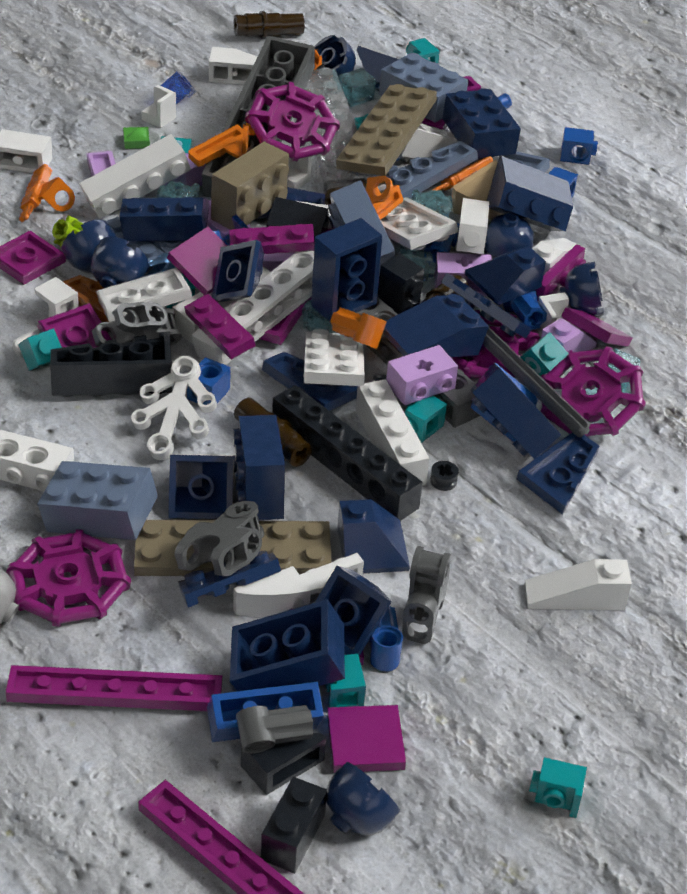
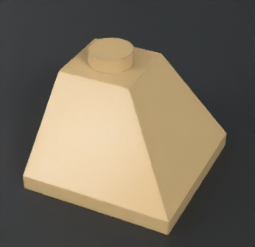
M494 160L452 187V211L454 214L461 215L463 198L487 200L498 163L497 160ZM489 209L488 219L491 220L497 215H502V213Z

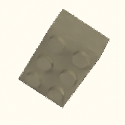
M262 142L213 173L211 220L230 230L240 229L270 210L275 197L286 199L288 194L289 153L266 142Z

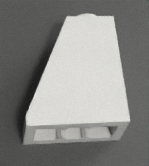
M463 198L456 251L484 254L489 201Z

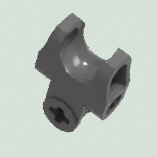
M155 302L121 304L112 312L115 321L102 322L92 330L95 344L98 347L106 341L101 331L111 332L114 339L120 344L134 342V336L146 335L147 339L159 338L160 332L170 331V345L182 339L181 331L177 329L174 310L163 308Z
M253 501L237 502L229 506L213 523L202 521L196 523L186 532L176 547L174 554L178 568L193 571L200 565L212 561L214 575L230 576L249 564L260 552L262 538L264 537V530L259 524L257 516V504ZM193 545L194 553L187 561V550Z
M421 546L416 547L409 573V595L402 621V633L407 640L427 644L432 639L438 611L442 608L446 596L450 572V553H444L443 555L424 550V547ZM413 622L425 625L428 630L426 632H418L412 629L410 624Z

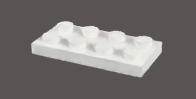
M407 197L403 198V202L394 208L391 213H388V215L381 219L388 237L410 250H421L428 243L447 240L449 235L458 232L456 221Z
M314 329L312 332H306L304 383L364 386L365 373L362 343L354 341L352 337L339 333H329L324 329Z

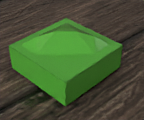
M123 127L125 149H144L150 145L148 127Z

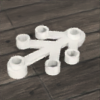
M189 356L177 358L172 364L171 373L152 384L148 383L140 388L142 401L151 405L144 409H137L131 415L134 427L138 430H144L150 426L152 418L166 411L160 432L153 434L147 442L150 455L157 460L168 459L174 451L171 438L179 412L182 413L189 423V428L194 438L201 439L209 433L207 421L199 417L185 397L187 387L189 386L197 396L198 406L202 412L210 413L214 411L217 407L215 396L208 392L198 379L201 374L199 363ZM174 385L172 393L158 400L161 391ZM148 392H154L151 396H145ZM206 400H211V403L208 405L202 404ZM140 417H146L145 420L141 422L137 421V419ZM197 426H204L202 430H194ZM161 447H166V449L162 451H157Z

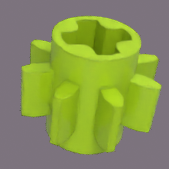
M69 215L66 220L59 219L52 229V234L55 238L53 243L61 248L68 234L72 231L77 234L83 230L81 225L84 223Z

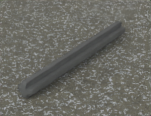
M488 328L483 345L577 437L588 434L590 423L493 330Z

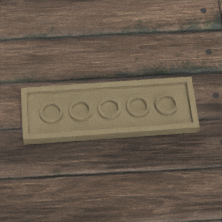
M401 84L389 85L336 159V168L386 176L436 102L437 91L428 90L424 87H404Z
M146 520L135 541L134 576H184L197 570H203L204 573L213 571L212 561L200 565L193 571L181 570L178 568L174 553L186 532L200 521L213 523L215 520ZM259 521L264 530L260 551H267L268 554L273 552L278 558L281 570L293 566L300 575L310 569H316L332 562L329 521ZM193 545L187 550V561L194 553Z

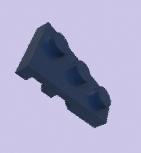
M260 551L249 564L230 576L214 575V570L204 573L203 570H197L184 575L185 579L178 581L185 603L189 608L199 604L197 599L199 596H220L225 594L226 590L230 588L229 584L236 582L238 586L247 585L281 571L278 558L273 552L268 554L267 551Z

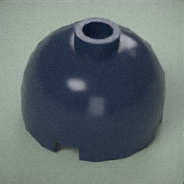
M330 35L315 45V50L322 56V65L318 66L316 71L312 73L317 79L326 84H339L345 81L354 71L356 65L355 52L343 37Z
M512 213L492 218L487 226L484 255H487L488 252L495 258L527 246L533 248L534 234L529 223Z
M103 219L85 222L81 225L83 230L77 234L72 231L63 241L61 249L66 259L74 268L84 273H92L90 261L94 249L104 237H116L111 226Z
M104 237L95 247L90 261L93 276L103 288L144 277L149 263L142 250L136 247L134 251L127 246L129 241L125 239Z
M594 261L572 268L565 277V286L560 287V293L565 292L568 296L569 308L598 317L604 315V308L598 309V307H602L601 301L603 300L598 272L591 270L596 267Z
M346 762L340 767L328 783L326 801L333 813L329 820L344 834L352 830L361 836H372L388 827L395 820L400 809L382 788L378 790L370 782L372 778L350 762Z

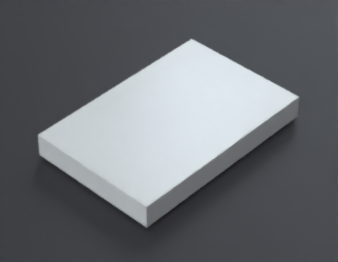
M177 268L96 291L98 300L109 322L115 321L112 312L124 303L155 302L164 307L192 298L191 289Z

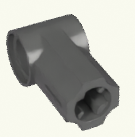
M307 705L268 710L265 706H252L242 709L236 714L242 748L245 753L264 752L274 747L275 744L311 739L313 736V719Z

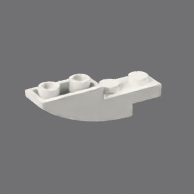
M355 553L316 569H310L300 575L291 566L250 584L234 588L233 611L239 616L267 617L315 603L336 566L354 570L362 576L364 561L358 553Z

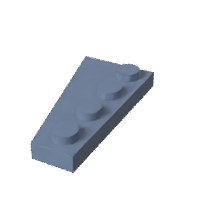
M459 141L432 151L431 157L411 159L410 164L398 169L395 165L391 167L386 176L392 180L393 185H399L403 198L407 197L410 199L477 160V150ZM371 174L367 178L376 177L377 175Z

